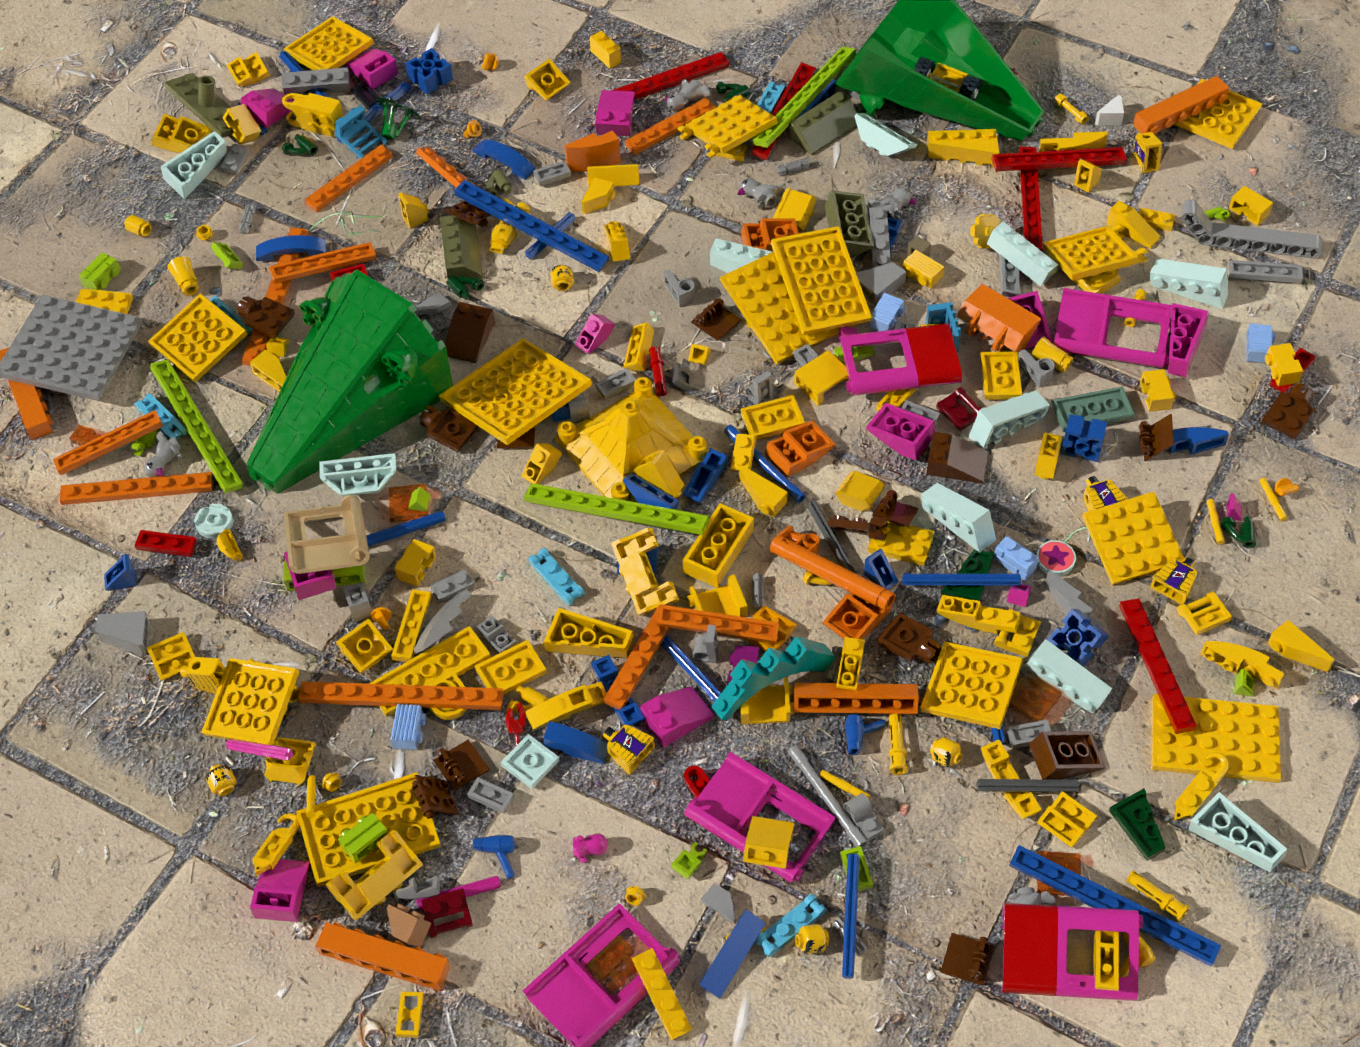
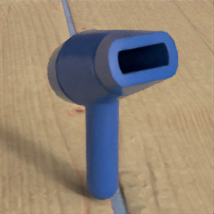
M857 714L847 716L845 731L848 754L858 755L861 751L863 734L884 728L887 722L879 720L864 725L862 716Z
M495 835L473 839V849L475 851L495 853L506 877L509 879L514 877V871L506 856L508 853H513L515 849V839L512 835Z

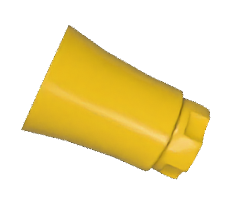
M180 256L171 260L167 266L168 271L174 277L185 296H192L198 293V280L194 274L191 259L186 256Z
M1044 336L1039 340L1031 354L1036 361L1042 358L1051 359L1055 365L1054 369L1062 373L1067 372L1074 359Z

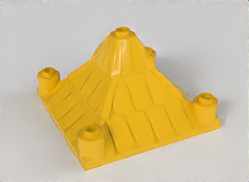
M640 377L635 380L634 392L576 426L569 421L560 423L557 427L558 435L555 436V441L604 497L638 503L627 488L623 479L631 473L639 476L634 469L644 457L663 449L679 477L695 469L700 462H703L708 453L706 439L700 436L694 437L653 393L652 382L646 377Z

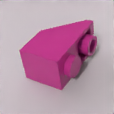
M591 314L575 345L585 353L590 354L608 339L615 323L604 315Z

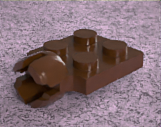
M244 296L242 299L247 302L240 300L237 306L238 314L246 318L244 320L246 326L272 338H276L295 315L294 309L267 297L256 300L249 296Z
M1299 383L1288 394L1280 392L1263 417L1262 423L1296 440L1314 413L1315 408L1310 406L1314 397L1313 390L1308 386L1303 393L1301 390L1305 384Z
M428 405L425 407L428 412L423 410L419 417L420 425L429 429L427 437L459 453L479 427L448 406L444 410H439Z
M835 515L834 519L829 518L828 526L838 530L868 533L869 539L885 540L887 534L879 530V528L888 527L887 519L881 517H872L868 523V520L864 518L854 517V520L851 521L845 516Z
M901 612L877 639V644L909 662H912L915 658H920L932 664L936 661L932 657L936 659L939 657L942 646L940 642L931 638L933 636L932 629Z

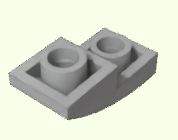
M493 616L476 626L481 635L498 654L517 645V642L505 631L504 626Z

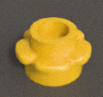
M201 225L197 228L196 237L207 241L213 236V230L208 225Z
M337 772L333 774L328 773L322 780V787L325 790L334 792L340 787L342 779Z
M639 886L626 889L625 900L629 904L639 906L646 899L643 889Z

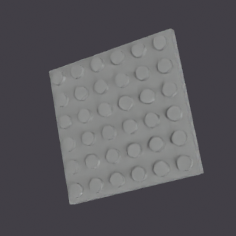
M41 295L0 362V378L99 401L143 323L142 318Z

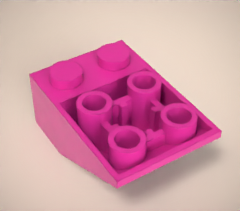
M373 48L364 50L344 64L346 68L362 82H365L372 90L398 75L396 60L386 51Z
M288 551L284 552L298 600L337 589L332 570L302 574L294 573L289 567Z
M280 859L273 870L268 869L261 873L254 888L250 905L254 918L297 922L311 863Z

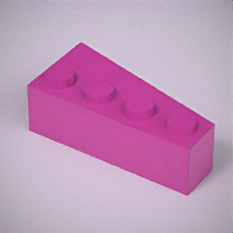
M1172 304L1169 374L1182 377L1187 376L1207 327V310Z

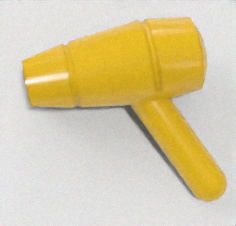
M1122 932L1124 941L1129 949V934ZM1139 935V966L1143 968L1151 965L1156 957L1150 946ZM1129 956L1119 969V977H1126L1129 972Z

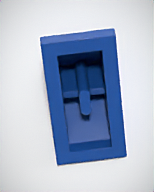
M878 549L865 559L864 575L870 581L886 588V590H889L899 582L882 549Z
M124 554L104 574L105 590L111 591L136 586L135 569L129 555Z

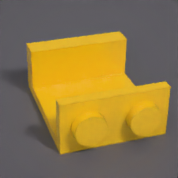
M829 350L794 372V384L817 406L823 402L824 392L841 381L845 383L849 381L846 366Z
M735 574L727 576V585L696 594L694 587H690V595L687 596L690 607H694L695 610L740 617L747 616V603Z
M784 677L783 685L766 686L740 706L741 724L790 722V715L794 714V703L789 700V697H793L792 684L788 685V677Z
M752 816L745 842L743 862L786 869L788 850L793 839L794 823Z

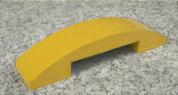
M999 739L981 747L985 762L994 779H1020L1009 762L1010 756ZM1002 792L1011 807L1023 820L1042 811L1032 792Z

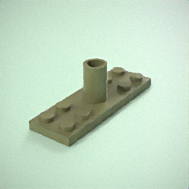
M190 73L165 82V88L213 132L215 131L222 138L233 135V129H229L222 118L227 109L231 107L215 93V79L213 77L201 76L198 78L195 74Z

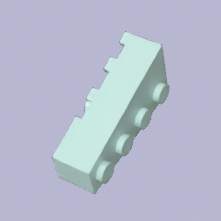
M1046 639L1020 670V672L1091 713H1094L1112 690L1110 686Z

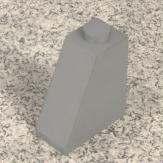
M894 262L856 273L864 297L875 306L884 293L891 295L904 285L906 280V271Z
M145 611L97 615V622L94 623V633L98 635L101 642L141 655H147L150 621Z

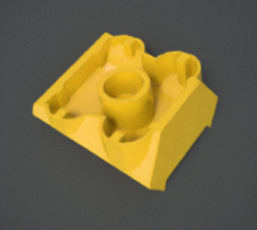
M789 187L784 191L773 218H795L798 231L803 232L808 226L809 218L814 215V206L817 199L813 194H805L792 190Z
M850 471L835 494L838 500L846 506L859 511H870L874 507L876 497L880 496L885 485L876 478L858 471Z
M277 737L273 745L292 749L293 757L288 761L266 757L264 776L270 782L272 780L296 783L299 786L305 780L316 744L311 741Z

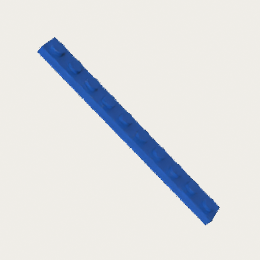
M463 180L454 190L455 196L597 272H600L609 261V256L466 180Z
M1018 845L1009 864L1010 867L1092 908L1138 910L1139 915L1143 917L1142 929L1139 928L1140 932L1210 967L1214 964L1221 947L1220 944Z

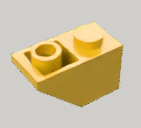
M549 443L536 444L521 477L530 483L539 484L555 469L562 452Z

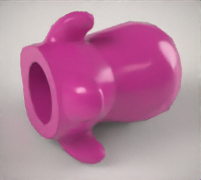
M601 833L587 835L585 838L581 835L573 837L574 857L579 858L582 863L587 862L586 855H602L607 850V839Z

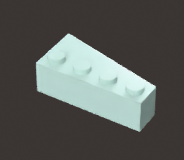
M215 131L160 166L163 179L186 199L227 155L225 140Z
M715 238L710 250V265L729 273L772 251Z
M1157 258L1150 271L1151 286L1220 309L1223 308L1229 295L1227 268Z
M1035 390L1015 398L1012 397L1001 403L998 402L990 407H984L978 411L969 437L978 447L985 450L991 442L997 444L1006 434L1012 436L1022 426L1026 428L1043 419L1050 404Z
M936 483L921 494L923 509L979 553L996 541L990 510L939 483Z
M1220 792L1190 821L1189 831L1268 872H1271L1285 857L1287 848Z

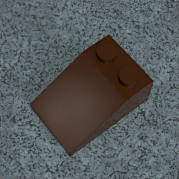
M463 302L458 303L445 341L448 357L477 363L495 324L493 309Z
M934 432L926 475L983 484L988 451L953 434Z
M1091 731L1041 732L1029 743L1042 780H1062L1105 768Z

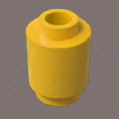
M130 215L124 222L127 231L140 237H146L151 232V224L147 220L135 215Z

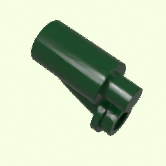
M722 81L716 85L719 94L726 93V90H732L727 93L726 97H723L724 103L731 100L734 96L741 95L745 98L750 95L747 85L724 84Z
M296 134L294 139L301 148H294V145L288 142L282 146V151L285 155L309 154L313 156L318 151V146L306 136Z
M451 276L446 282L448 287L459 298H464L465 300L470 298V294L464 284H471V287L477 291L484 287L482 278L474 279L465 276Z
M1225 517L1222 519L1221 527L1227 529L1236 541L1242 543L1243 547L1253 548L1256 546L1255 523L1252 522L1251 517H1244V522L1241 524V534L1235 529L1236 522L1234 518Z

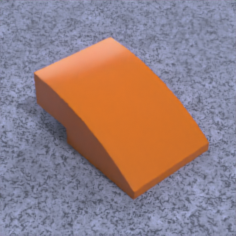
M613 130L598 137L595 133H592L564 145L566 164L571 172H588L587 167L612 166L621 163L619 138Z
M761 218L760 223H743L741 229L743 245L774 252L771 245L772 239L799 234L795 218Z
M812 420L786 430L782 437L768 442L765 454L786 477H789L822 458L835 447V443Z
M847 593L822 624L843 639L849 637L863 640L892 611V607L885 611L879 608V606L877 607L851 593Z

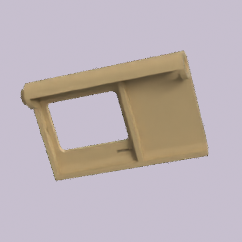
M345 496L341 501V505L283 512L289 567L292 572L302 574L360 566L368 562L370 554L361 504L357 496ZM335 517L343 518L344 535L306 539V521Z

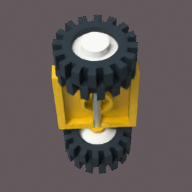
M920 57L915 64V68H913L914 71L975 102L978 94H980L982 87L981 79L939 62L936 66L935 61Z

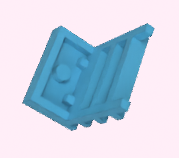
M361 105L351 109L345 117H340L336 121L334 135L360 159L364 157L363 154L380 141L383 144L387 143V140L364 119L365 109ZM364 129H369L368 132H366L352 144L349 142V140L354 138ZM372 135L376 136V138H374L360 150L356 149L357 146H359Z
M953 303L928 305L925 324L948 323L956 352L958 353L961 328L958 327V319H955L956 312L953 310Z

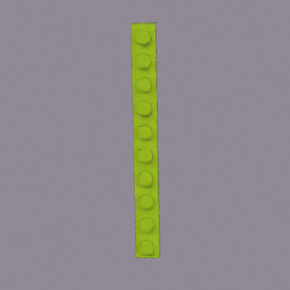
M841 47L777 113L775 117L778 123L753 138L754 145L768 148L789 126V123L794 121L857 54L856 49Z
M169 360L151 363L150 369L224 493L243 489L241 479Z
M531 483L524 495L525 502L703 535L709 523L707 515Z

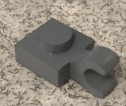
M685 358L682 360V364L676 363L673 384L684 391H688L691 389L692 374L688 372L690 362Z

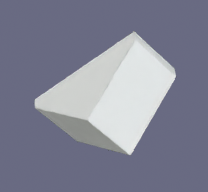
M1117 95L1097 112L1096 125H1122L1124 110L1120 95Z

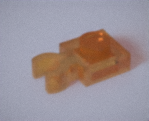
M78 425L69 439L71 443L81 446L102 435L96 434L95 430Z

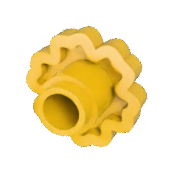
M980 214L975 218V224L971 225L970 236L974 238L973 244L978 248L992 249L987 245L993 229L1000 224V219L996 215Z

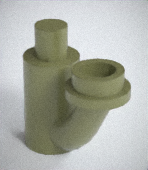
M501 169L495 170L488 180L485 191L496 196L497 190L493 186L494 183H497L502 191H505L507 194L511 193L512 188L508 178Z

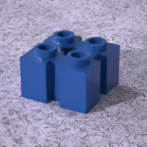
M432 48L423 52L421 58L415 57L405 63L408 78L414 84H419V88L427 95L438 89L437 85H445L453 80L451 64L444 58L440 60V55Z
M1069 414L1061 454L1071 457L1080 455L1084 456L1083 459L1098 462L1107 422L1099 419H1092V422L1084 420L1085 417Z
M1071 609L1062 620L1065 626L1063 628L1057 627L1047 640L1058 649L1068 651L1066 654L1081 666H1085L1094 655L1091 652L1093 647L1100 648L1110 635L1098 625H1089L1091 619L1081 610ZM1077 634H1080V640H1079V641H1077V639H1078V638L1076 637Z

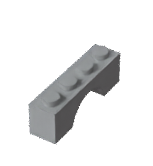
M348 68L282 73V88L285 95L289 93L303 94L305 91L314 88H326L334 92L351 91V80Z

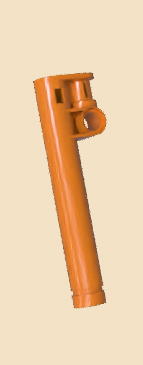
M789 525L771 542V553L877 607L879 606V608L885 611L892 607L896 598L895 593L818 555L820 538L816 534H800Z

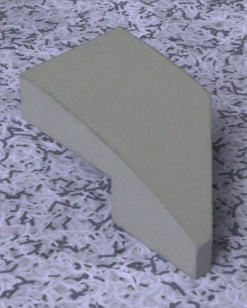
M436 293L420 303L414 313L417 316L422 313L428 315L429 318H434V312L448 308L450 301L441 294Z
M438 876L418 883L415 882L414 878L408 880L409 885L396 891L398 898L402 899L426 898L440 894V881Z
M713 884L701 898L702 903L719 912L721 918L736 924L735 903L731 893Z

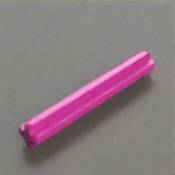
M233 740L226 741L228 750L287 761L293 757L292 749L286 747Z
M493 876L440 891L438 895L463 888L465 897H470L501 887L498 876ZM434 896L418 898L417 905L419 910H423L421 900L431 898Z

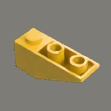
M611 221L605 224L604 229L613 262L630 259L628 238L621 222Z
M845 637L836 688L857 691L865 640Z

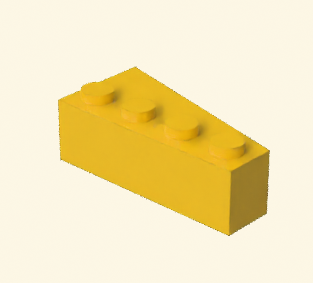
M996 129L928 131V158L947 161L956 159L960 163L970 161L976 162V165L983 166L984 163L994 167L991 160L992 155L999 154Z
M558 608L543 643L546 652L593 656L609 655L610 657L628 658L635 639L631 630Z

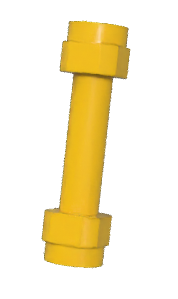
M1058 94L1054 99L1059 107L1063 106L1073 114L1078 123L1085 124L1089 119L1084 111L1080 112L1070 104L1065 95Z
M1138 289L1134 299L1145 301L1147 292L1143 289ZM1126 318L1124 324L1134 327L1137 320L1135 318Z

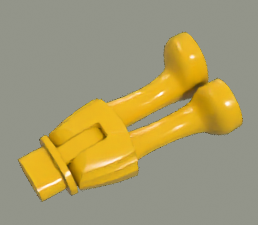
M502 199L503 201L514 206V204L510 200ZM523 202L517 203L516 207L528 214L530 213V207ZM501 220L493 228L490 251L502 254L504 249H507L516 239V228L511 225L508 226L506 222Z

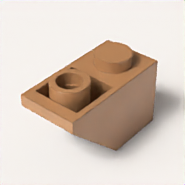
M398 903L397 907L388 904L387 912L392 936L421 948L431 923L424 920L425 915L413 911L410 913V908Z

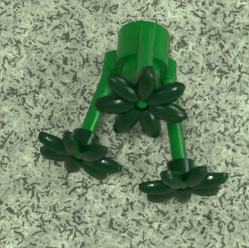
M382 96L381 99H376V102H379L377 105H383L384 108L381 135L384 138L394 140L395 137H399L400 131L408 119L415 118L419 120V114L414 112L413 108L410 109L406 105L397 104L398 102L394 101L392 97L386 99ZM391 106V108H390L391 114H390L389 121H388V123H387V113H388L389 107ZM397 108L405 111V118L399 128L396 129V125L392 121Z

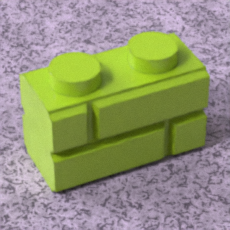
M101 252L78 276L84 287L102 290L107 287L114 277L119 275L121 269L117 259Z
M371 813L368 816L361 817L353 828L344 830L338 841L344 852L354 863H357L378 847L376 843L388 833V830Z

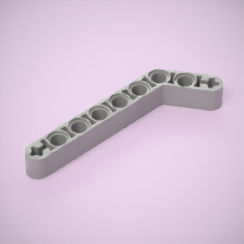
M1186 200L1182 203L1181 220L1201 245L1304 258H1318L1321 256L1322 238L1319 235L1211 222L1196 201Z

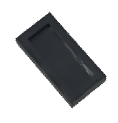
M365 82L351 89V93L368 110L378 103L376 99H381Z

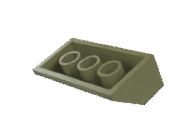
M837 92L789 123V138L812 156L857 127L855 120L857 112L851 100L841 92Z
M831 190L825 203L829 228L839 226L850 258L873 249L874 245L864 194Z
M453 215L440 217L447 278L451 276H465L474 279L483 278L476 224L468 223Z

